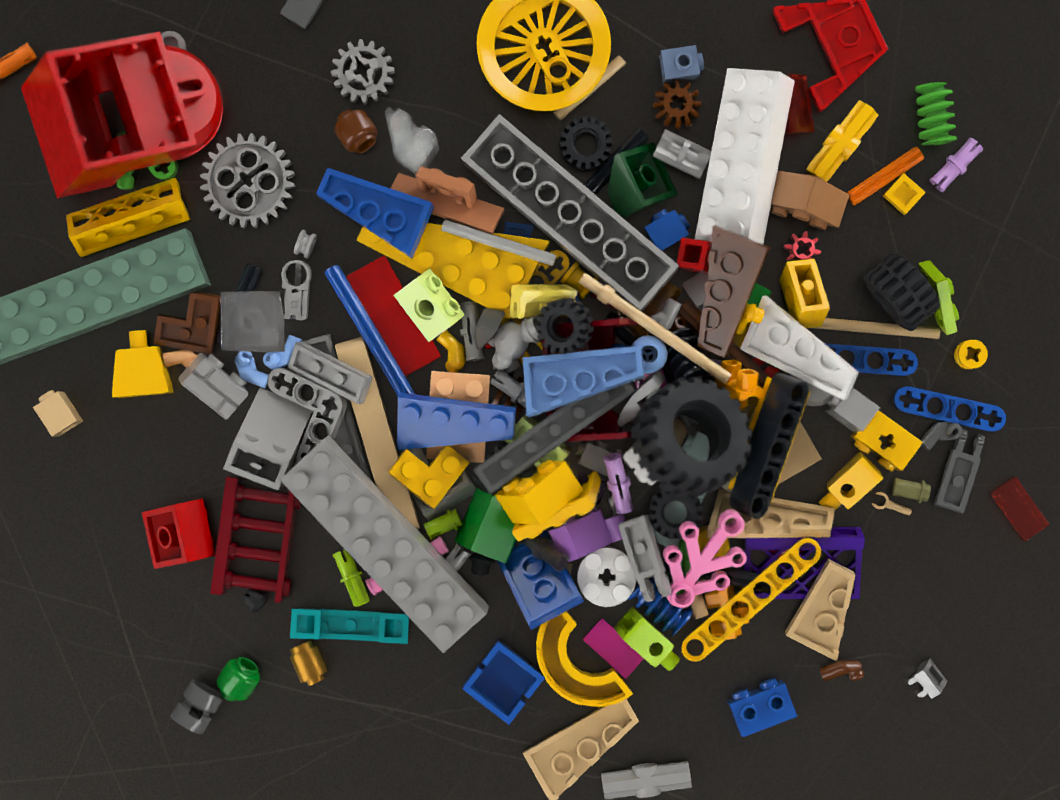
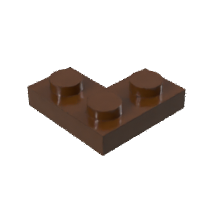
M191 291L187 318L165 314L157 315L153 344L212 354L221 296Z

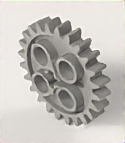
M250 133L248 141H245L244 137L238 134L237 142L235 143L227 137L228 146L224 148L221 144L217 143L216 146L219 153H208L213 159L212 163L203 162L202 164L209 170L208 173L200 174V177L208 182L200 186L202 191L209 192L203 199L205 202L214 201L210 207L212 212L221 209L218 218L222 221L230 216L229 224L231 226H234L240 220V225L244 229L248 221H251L254 228H258L259 219H262L268 225V216L270 214L277 219L279 218L276 211L278 207L287 210L283 200L293 199L287 192V189L296 187L294 183L288 181L289 178L295 176L294 171L286 170L292 162L290 160H281L286 153L283 149L275 152L277 144L274 141L266 146L267 139L265 136H262L256 142L253 133ZM248 154H255L257 156L256 164L249 168L244 167V157ZM264 164H268V168L266 170H263L256 175V173L262 168ZM226 172H232L234 174L233 183L229 186H222L221 176ZM246 175L250 178L252 177L253 185L250 187L246 184L243 185L245 183L243 177ZM267 176L275 178V186L270 190H264L261 187L262 180ZM239 188L232 198L227 197L230 192ZM245 194L251 195L253 197L252 205L246 209L240 208V198Z

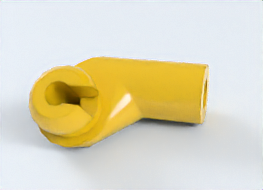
M747 304L736 334H744L748 323L751 321L760 324L765 314L764 309L757 308L755 304Z
M445 330L437 338V341L448 350V361L445 363V368L448 372L458 373L466 363L465 347Z

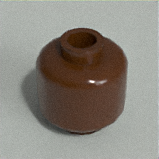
M347 109L343 111L337 118L338 121L334 127L335 135L349 152H366L376 142L377 127L367 113L361 109Z

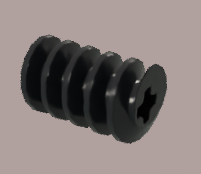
M683 327L672 332L703 354V348L697 346L698 337L693 336L696 332L694 328ZM663 341L667 348V360L670 362V368L674 372L675 380L681 378L688 380L691 377H698L702 379V383L707 379L713 382L716 381L715 377L709 376L710 373Z

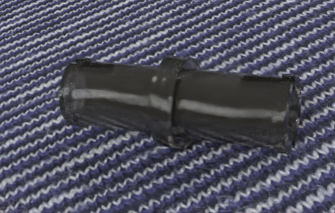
M538 535L533 539H528L527 537L519 541L532 551L536 559L544 560L557 572L563 571L569 564V556L557 549L553 541L547 537Z

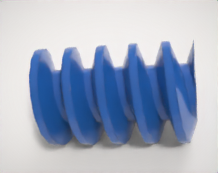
M653 576L649 579L654 587V601L646 602L639 584L636 585L628 600L638 597L639 599L635 607L638 609L646 605L647 608L644 615L656 614L652 623L655 625L663 621L664 625L661 632L664 633L671 629L672 634L670 637H672L686 624L693 611L690 608L682 611V608L670 604L667 597H662L659 593Z

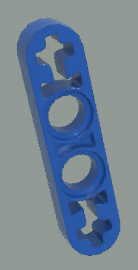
M824 343L830 349H834L837 355L843 350L850 351L854 357L851 366L859 373L907 376L914 373L918 366L916 355L906 349ZM872 352H876L882 357L883 362L878 369H872L867 364V357ZM888 353H892L890 358L892 360L902 359L903 355H906V360L911 361V366L906 367L905 371H902L900 365H890L891 371L886 370L889 364Z
M909 386L898 388L892 396L893 406L898 411L907 414L957 423L961 426L983 431H998L1006 422L1005 412L1000 407ZM906 391H908L910 398L918 400L921 399L920 394H924L920 403L921 412L917 411L919 407L917 404H907L906 408L903 407V402L899 400L900 395H905ZM933 397L938 398L942 402V410L938 414H932L927 409V403ZM960 404H966L971 410L970 417L965 421L958 419L955 414V410ZM994 411V416L998 417V422L992 423L991 427L989 426V421L984 419H977V424H974L978 413L991 414Z

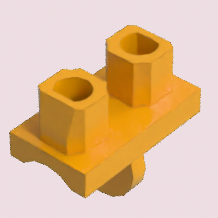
M724 360L721 362V367L732 375L726 384L715 377L716 387L719 389L724 387L730 392L729 397L732 400L737 399L741 404L740 410L747 407L748 397L756 396L759 399L765 397V390L757 385L758 372L753 369H741L742 363L738 360Z
M729 585L723 591L713 590L706 593L705 601L707 608L722 607L735 595L734 587ZM737 601V603H733L731 611L736 617H744L747 615L749 608L745 602ZM714 620L710 623L712 635L722 636L726 632V625L722 621ZM741 627L729 636L727 640L736 639L737 636L742 635Z

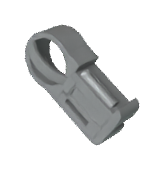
M292 260L285 264L281 272L282 288L286 290L284 292L283 310L285 314L280 315L283 319L305 320L309 314L312 271L305 261ZM295 263L294 285L288 281L286 276L288 267ZM301 265L304 266L307 273L306 280L302 285H300Z

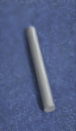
M444 220L442 225V231L541 263L553 266L556 260L555 254L455 222Z

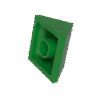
M476 487L463 518V525L460 526L454 541L473 552L507 564L517 540L512 533L515 523H512L494 494L487 493Z

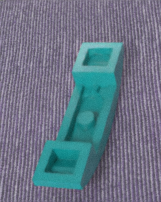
M292 608L290 638L360 640L408 644L409 617L404 613Z

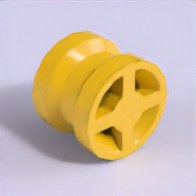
M978 340L961 342L954 351L956 364L964 369L981 367L988 357L986 346Z

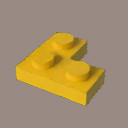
M449 445L444 446L429 466L406 449L387 473L430 508L435 509L470 462Z

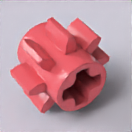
M807 231L803 232L799 239L793 233L790 236L793 243L783 246L790 253L786 261L791 259L795 261L812 259V255H819L821 251L815 249L814 245L819 239L814 238L811 240L807 238ZM798 244L800 246L807 245L806 255L804 253L797 254Z

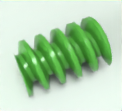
M946 82L927 83L915 88L916 93L923 94L916 99V103L924 106L917 110V115L924 117V119L918 122V126L927 129L919 133V138L927 141L921 145H941L957 140V136L948 135V131L955 129L956 125L947 123L948 119L955 117V113L946 111V108L954 105L953 101L945 100L946 96L953 93V90L944 88V85L947 84Z

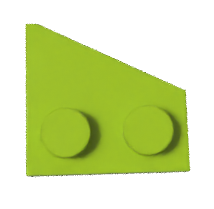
M930 260L919 263L920 271L927 276L930 285L939 299L940 308L934 313L937 325L946 335L958 332L956 321L959 320V314L955 304H952L951 295L954 294V288L950 278H946Z

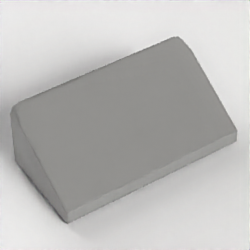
M464 470L435 509L430 508L412 492L410 494L425 518L431 521L473 495L476 487Z

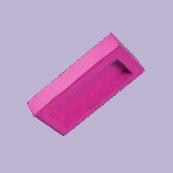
M603 618L583 637V641L625 679L644 660Z

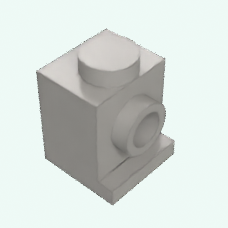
M594 440L593 444L581 441L575 454L576 457L580 458L578 464L591 470H596L598 473L608 477L603 458L611 454L609 452L611 446L598 440ZM615 449L614 453H622V451Z

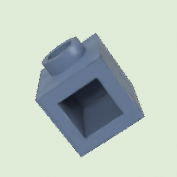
M696 45L666 49L660 52L659 58L663 84L665 82L668 84L674 83L676 79L680 82L697 80L700 71L704 70L702 53H697Z

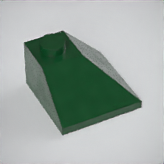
M654 142L618 153L614 156L607 194L613 209L623 219L678 195L664 163L652 157L656 150Z

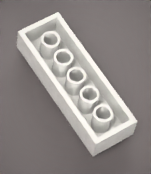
M727 68L695 239L712 243L713 225H718L761 244L764 243L795 82L782 72Z

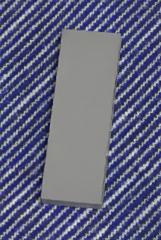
M302 341L295 343L287 369L357 404L364 403L373 376Z

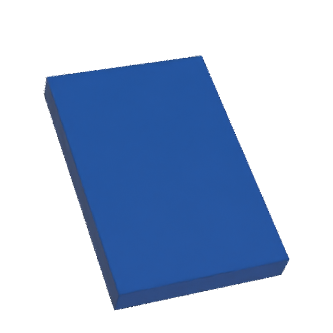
M547 530L537 537L528 539L513 547L507 564L497 561L531 630L584 602L565 564H562Z

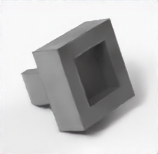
M929 658L920 664L917 671L909 679L908 684L912 685L915 682H919L923 688L919 690L917 696L924 697L928 694L932 699L941 694L948 681Z

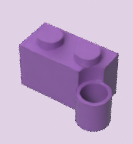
M594 506L590 512L580 515L581 517L575 519V516H572L563 525L550 530V536L562 564L579 559L621 540L622 536L618 525L627 521L625 515L617 514L605 519L602 509L597 510L596 506Z

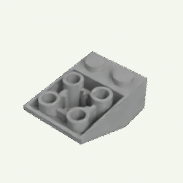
M259 388L233 442L223 469L275 490H283L284 484L280 479L291 470L313 411L276 393Z

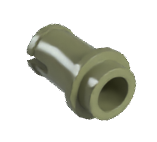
M895 477L892 496L917 500V503L921 504L922 501H928L931 486L925 484L923 480L918 483Z

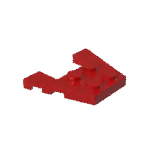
M828 0L812 4L782 5L772 9L782 34L811 22L835 76L808 88L819 112L828 107L888 50L866 0Z

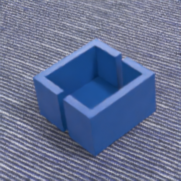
M498 638L482 660L485 666L483 667L479 664L465 681L462 689L509 725L525 705V698L521 695L524 693V696L529 699L545 677L541 670Z

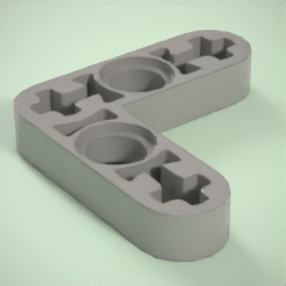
M286 367L272 370L267 380L271 391L314 411L297 452L296 458L298 463L316 444L323 440L316 435L315 431L319 423H324L327 426L328 435L335 440L347 409V399ZM285 375L284 380L289 383H296L295 386L285 385L280 387L281 382L277 380L278 376ZM305 384L310 385L314 391V395L309 401L303 399L301 395V389ZM335 398L334 403L338 405V408L330 411L331 406L327 404V401ZM329 413L328 418L321 417V415H327Z

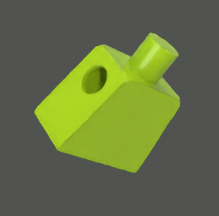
M633 606L613 627L619 636L654 668L661 664L665 669L671 671L680 661V658L672 651L674 648L672 642Z

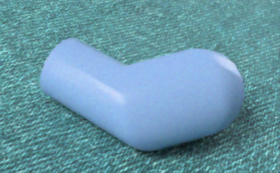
M289 334L284 348L273 352L269 351L263 356L265 366L273 370L288 366L295 343L302 341V339Z
M239 351L235 357V365L239 376L244 381L266 389L268 374L257 370L250 351Z

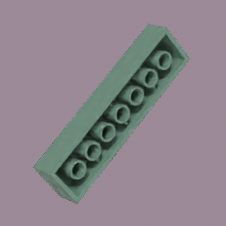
M186 228L0 297V365L186 296L191 291H199L210 287L209 278L191 231Z

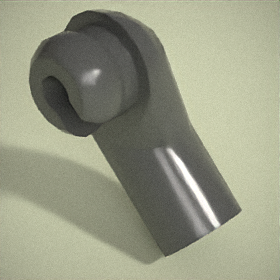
M936 422L920 439L923 442L921 446L930 451L938 441L956 440L962 435V427L957 423Z

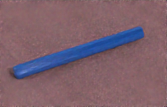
M333 265L325 271L327 279L397 396L399 397L400 393L415 394L340 266Z

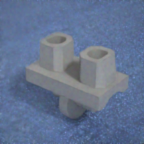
M665 129L652 157L700 179L710 159L711 151Z

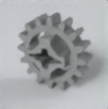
M359 39L357 47L348 42L349 50L345 52L339 49L338 52L341 59H333L332 61L338 69L332 70L331 75L332 77L339 78L334 82L336 88L343 87L340 93L343 97L350 93L351 102L353 103L360 97L363 104H367L368 97L371 96L377 102V93L381 92L385 95L388 93L384 87L385 84L393 85V79L388 77V75L395 73L394 67L387 66L392 62L391 56L383 57L385 53L383 46L375 50L374 41L365 46L363 40ZM360 54H369L375 58L369 60L361 57ZM351 59L352 63L350 69L345 71L344 74V68L347 62ZM357 62H360L361 66L367 70L369 82H366L365 78H362L359 74ZM382 70L381 79L375 85L374 80L376 74L380 73ZM357 84L365 87L366 90H356L351 86Z

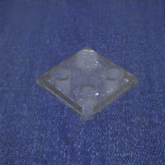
M388 107L385 114L394 157L399 164L416 175L420 166L428 168L440 150L438 139L435 137L436 134L424 125H421L420 128L415 126L411 120L412 117L400 108L394 111Z

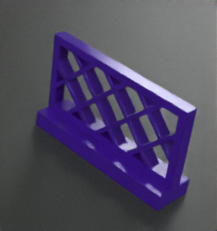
M832 527L830 537H806L817 541L827 557L817 566H811L812 571L802 580L797 578L795 580L797 584L792 589L783 590L774 598L804 599L810 590L805 584L815 575H819L828 559L844 566L836 557L843 550H855L854 559L844 567L850 570L854 568L855 573L850 599H860L862 548H864L865 541L861 528ZM743 538L744 553L747 557L743 570L750 572L751 566L754 569L753 573L760 574L771 562L777 560L781 553L791 548L802 538ZM804 543L800 546L799 550L805 551L803 553L799 551V555L803 559L809 560L807 556L816 548L810 543ZM751 550H763L769 557L757 567L750 560ZM784 563L779 564L783 569L778 574L780 578L783 579L787 574L790 577L793 575L791 564L788 566ZM754 591L755 595L759 598H766L770 595Z

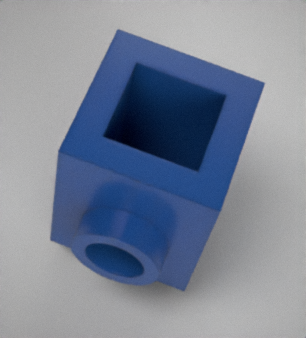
M664 209L652 216L651 220L653 222L643 229L647 239L664 252L681 242V237L687 238L689 236L687 230L690 229V225L682 213L678 215L675 209L668 213Z

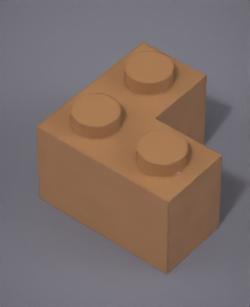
M777 170L770 213L780 217H787L788 213L793 214L792 217L796 219L810 220V226L821 230H826L827 226L839 228L849 194L816 176Z

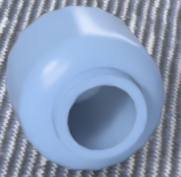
M646 335L639 337L631 345V347H642V354L646 356V360L643 359L644 373L646 374L657 372L667 361L668 352L666 345L656 336ZM648 349L651 350V352L647 353L644 350Z

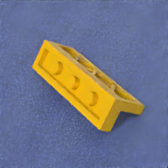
M176 177L66 215L69 238L80 257L190 220L189 212L181 198L179 183ZM173 191L171 195L159 197L164 192ZM143 200L141 205L131 207L135 202ZM116 210L114 214L104 216L108 211ZM89 219L85 224L76 227V222Z

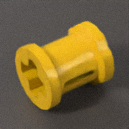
M576 261L560 282L562 284L567 283L576 289L580 294L579 297L583 300L590 290L579 283L586 272L579 267V263Z

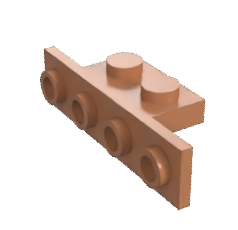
M420 166L416 178L398 173L390 188L432 202L434 205L433 215L492 235L504 213L503 207L477 199L475 186L468 179L446 175L436 168L428 169Z

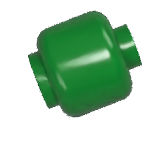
M245 657L233 658L227 661L216 681L221 696L231 702L247 700L260 681L258 667L252 660Z

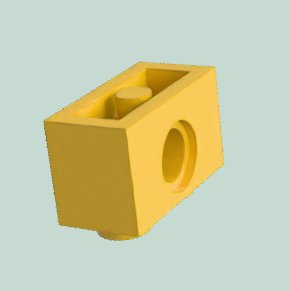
M815 259L786 262L779 281L789 315L806 329L822 327L830 307Z

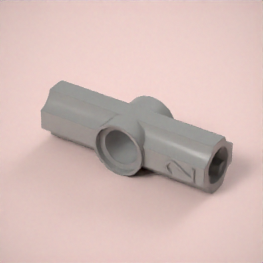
M688 761L663 765L645 763L632 766L631 769L601 773L605 800L627 796L647 798L660 795L663 791L692 788Z

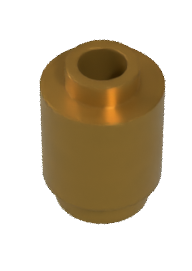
M309 640L290 649L292 654L290 659L301 683L307 681L308 686L325 679L323 673L328 670L317 645L314 646L312 641Z

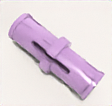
M970 137L954 156L950 155L946 159L947 163L931 177V184H938L935 187L937 190L944 192L959 174L963 175L967 171L966 167L983 151V147L980 144L975 146L978 143L975 139Z
M621 453L608 454L603 460L609 478L607 487L612 491L616 513H629L634 510V505L629 490L631 482L630 478L626 476ZM616 474L619 476L622 492H619Z

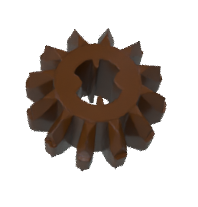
M676 79L673 84L674 89L665 82L662 86L664 92L656 91L655 97L660 101L653 102L652 108L662 109L655 115V118L659 120L665 116L664 127L667 128L670 122L674 121L675 130H679L681 121L686 127H690L692 122L689 117L698 119L700 114L695 109L701 108L702 102L693 100L699 95L698 90H694L691 93L688 92L691 83L687 82L684 88H680V81ZM673 99L676 102H683L681 111L677 107L671 108Z

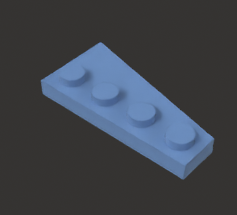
M635 346L523 357L526 415L529 418L644 378L642 347Z

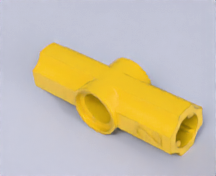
M859 100L842 123L837 124L823 142L824 146L808 164L805 171L810 176H816L828 182L842 162H846L861 143L860 139L876 121V118L879 116L876 111L867 103Z

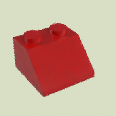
M203 498L142 512L154 569L215 556L214 540L210 533L207 519L208 513L204 506Z

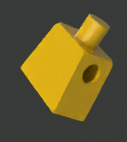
M146 330L130 331V349H119L115 352L112 397L123 398L173 393L168 368L165 366L162 347H148Z
M859 451L827 482V488L830 492L818 503L821 506L835 508V510L842 504L847 509H850L883 479L881 471ZM844 484L853 485L850 491L845 492L841 490V486Z

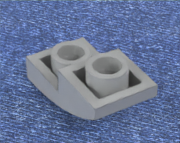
M660 370L649 376L629 399L617 422L620 427L628 422L634 425V418L637 412L642 409L641 405L661 390L660 386L666 378Z

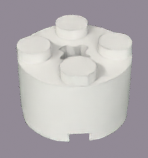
M605 546L585 555L579 562L577 582L582 594L593 604L602 607L616 606L626 601L632 594L636 581L628 556L623 551L615 547ZM608 568L610 573L614 575V579H609L608 583L604 584L603 580L598 578V575L603 574L604 569Z

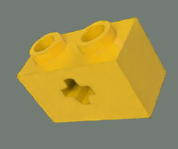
M879 410L863 432H853L850 436L856 440L854 443L856 448L867 455L870 451L880 458L877 462L890 472L894 469L903 471L923 443ZM889 436L887 442L891 445L881 448L882 442L879 440V437Z

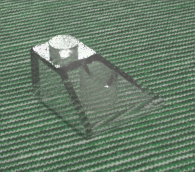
M280 291L220 292L221 350L245 352L285 351L284 317Z

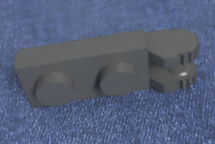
M963 428L961 437L955 440L954 447L950 451L933 504L963 514L979 468L981 461L979 457L985 441L984 435L977 434L973 441L971 455L963 453L962 450L968 436V430Z

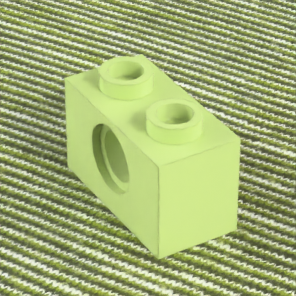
M430 268L394 295L428 342L465 316L458 302L451 297L440 278Z

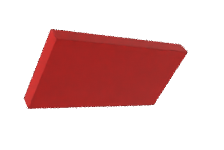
M385 255L346 276L405 377L442 357L433 340L427 341L394 297L397 292L403 289V286Z

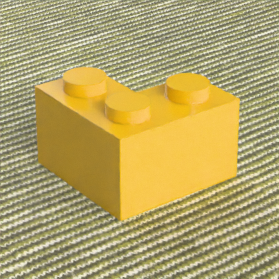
M547 460L537 467L538 472L532 477H514L501 486L502 489L495 494V497L512 523L542 526L583 491L566 461Z

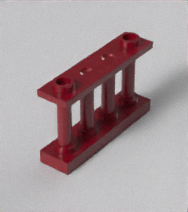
M226 477L210 594L223 595L232 586L276 592L274 602L281 603L284 601V596L289 597L291 579H287L296 509H301L302 503L290 490L289 493L245 488V485L241 484L242 478ZM246 499L287 505L285 522L241 517V514L237 513L238 503ZM240 528L283 534L281 551L238 546L237 542H233L234 533L239 531ZM238 557L280 563L278 579L271 580L234 575L233 571H229L231 560H235Z

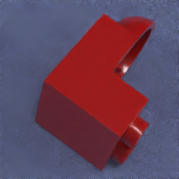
M160 32L46 53L21 86L57 198L110 187L126 172L188 158L209 144L216 135L222 120V96L219 85L210 69L192 53L175 46L164 45ZM108 91H113L126 131L125 135L113 139L107 117L98 98L100 94Z

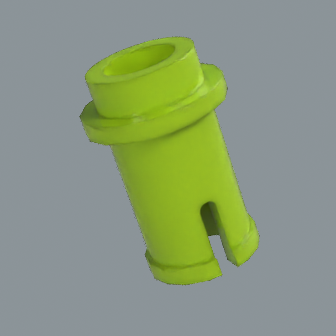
M448 509L446 514L424 522V527L431 540L453 529L455 531L459 530L458 527L462 526L463 523L456 509L452 511Z

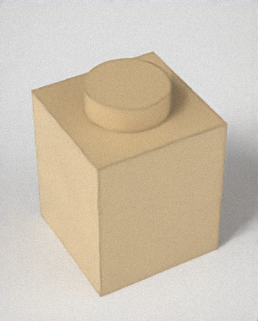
M51 390L39 397L40 403L33 407L52 437H59L83 422L65 392L57 391L55 393L54 390Z

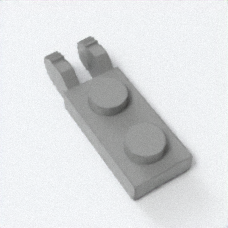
M643 515L620 523L618 525L635 581H638L643 598L646 602L655 600L654 587L648 578L653 575L662 597L669 596L672 592L668 576L664 573L666 570L649 515Z

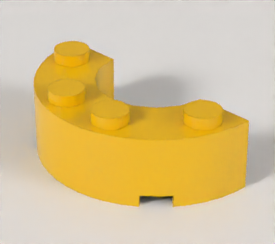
M568 611L539 625L536 639L538 664L545 680L560 696L581 706L605 707L619 703L633 694L630 687L613 667L604 672L589 673L580 670L571 662L567 654L566 643L570 632L577 623Z

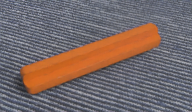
M918 147L912 148L848 191V200L853 205H857L924 159L923 153Z

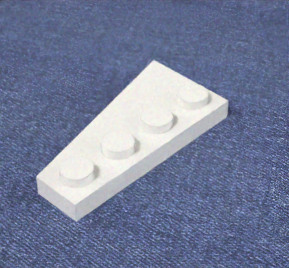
M767 295L762 296L758 308H762L765 311L763 320L760 324L751 322L740 350L842 400H846L859 372Z

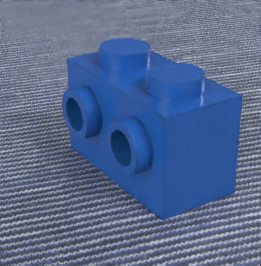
M776 678L768 679L759 684L760 688L750 692L748 688L739 690L732 694V699L727 700L742 737L797 717L786 685L782 680L776 681Z

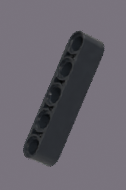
M779 373L772 378L752 432V439L749 441L751 445L750 455L745 458L747 463L743 470L738 472L729 499L731 508L753 519L762 518L769 508L808 398L809 387L806 382Z

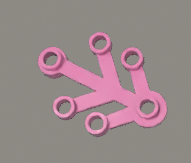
M726 510L719 516V527L701 553L697 540L699 530L695 523L686 521L680 525L679 532L685 540L691 568L684 577L680 565L683 557L680 549L676 545H669L663 550V557L666 563L669 564L672 583L670 584L672 592L669 596H666L670 604L679 608H685L692 604L695 595L713 590L723 591L729 587L730 579L726 572L720 569L731 566H743L747 560L746 554L742 548L733 547L727 552V555L713 557L728 536H736L744 529V520L737 511ZM734 517L731 523H725L729 518ZM689 528H693V529H694L691 534H688V535L685 534V531H686L687 529H689ZM677 552L674 558H668L670 553ZM741 554L739 559L732 560L734 555ZM715 571L709 580L696 582L702 574ZM719 578H725L722 583H716ZM685 589L682 594H676L679 590Z

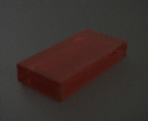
M1012 477L990 493L1023 541H1027L1049 526V523L1017 477Z

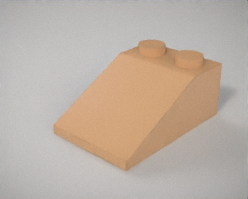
M431 371L430 396L489 404L491 376ZM486 442L449 445L469 462L483 463L485 461ZM444 446L428 447L426 459H434Z

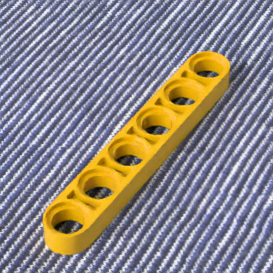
M802 538L692 631L683 641V655L690 661L704 659L819 560L821 548L818 542L812 538ZM804 543L814 545L816 548L814 558L805 560L800 557V546ZM787 562L792 565L794 572L790 578L782 579L777 575L776 568L780 563ZM758 582H766L770 585L771 593L768 597L759 598L755 595L754 586ZM736 601L745 602L749 608L747 615L744 617L733 615L731 611L733 603ZM720 620L726 625V632L722 636H714L710 633L709 625L712 621ZM692 639L700 640L704 650L699 655H691L687 650V643Z

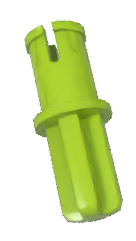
M344 549L342 553L346 562H344L340 551L332 556L343 578L340 580L341 583H345L353 605L359 607L368 603L370 598L360 576L363 574L362 571H358L353 557Z

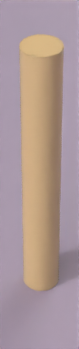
M618 55L607 65L602 79L585 98L571 106L555 110L553 112L560 121L626 64L622 57Z

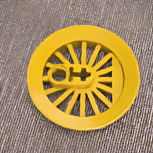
M493 0L482 16L477 33L478 59L489 84L509 102L534 111L562 109L585 98L602 79L611 53L609 26L602 9L595 0ZM558 4L569 7L570 9L560 22L551 30ZM552 5L547 26L544 28L542 10ZM575 12L582 18V22L559 34ZM536 13L539 29L536 28L531 19V16ZM525 20L531 32L519 23ZM512 27L525 38L504 33V31ZM586 27L591 35V38L563 41ZM497 38L523 46L495 49V41ZM540 41H543L544 44L550 43V55L547 56L543 48L538 50ZM593 46L592 56L565 49ZM524 54L501 68L496 57ZM568 58L589 63L586 72L582 73L569 62ZM528 61L513 82H510L504 75ZM536 63L529 91L518 88L519 83ZM553 66H563L566 69V74L561 78L552 76L550 70ZM540 69H542L545 76L547 94L544 95L534 94ZM572 73L579 80L570 87L568 82ZM552 86H563L564 90L558 93H552Z

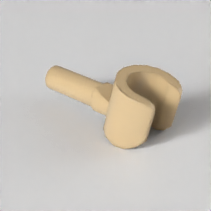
M883 492L875 493L883 496L886 502L883 506H877L872 503L874 508L879 510L888 508L906 515L911 514V508L889 500L888 496Z

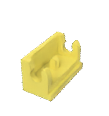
M512 284L509 316L512 318L537 317V315L542 314L540 310L548 306L547 304L564 298H572L575 302L577 290L567 284ZM560 315V317L570 318L566 315Z

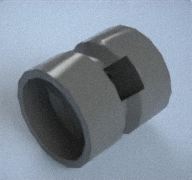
M192 679L183 693L185 700L177 703L170 716L182 727L203 735L212 720L210 713L217 712L224 698L220 692L211 686ZM192 706L196 707L197 709L200 710V712H198L197 710H195V709H193V708H191V707H192Z

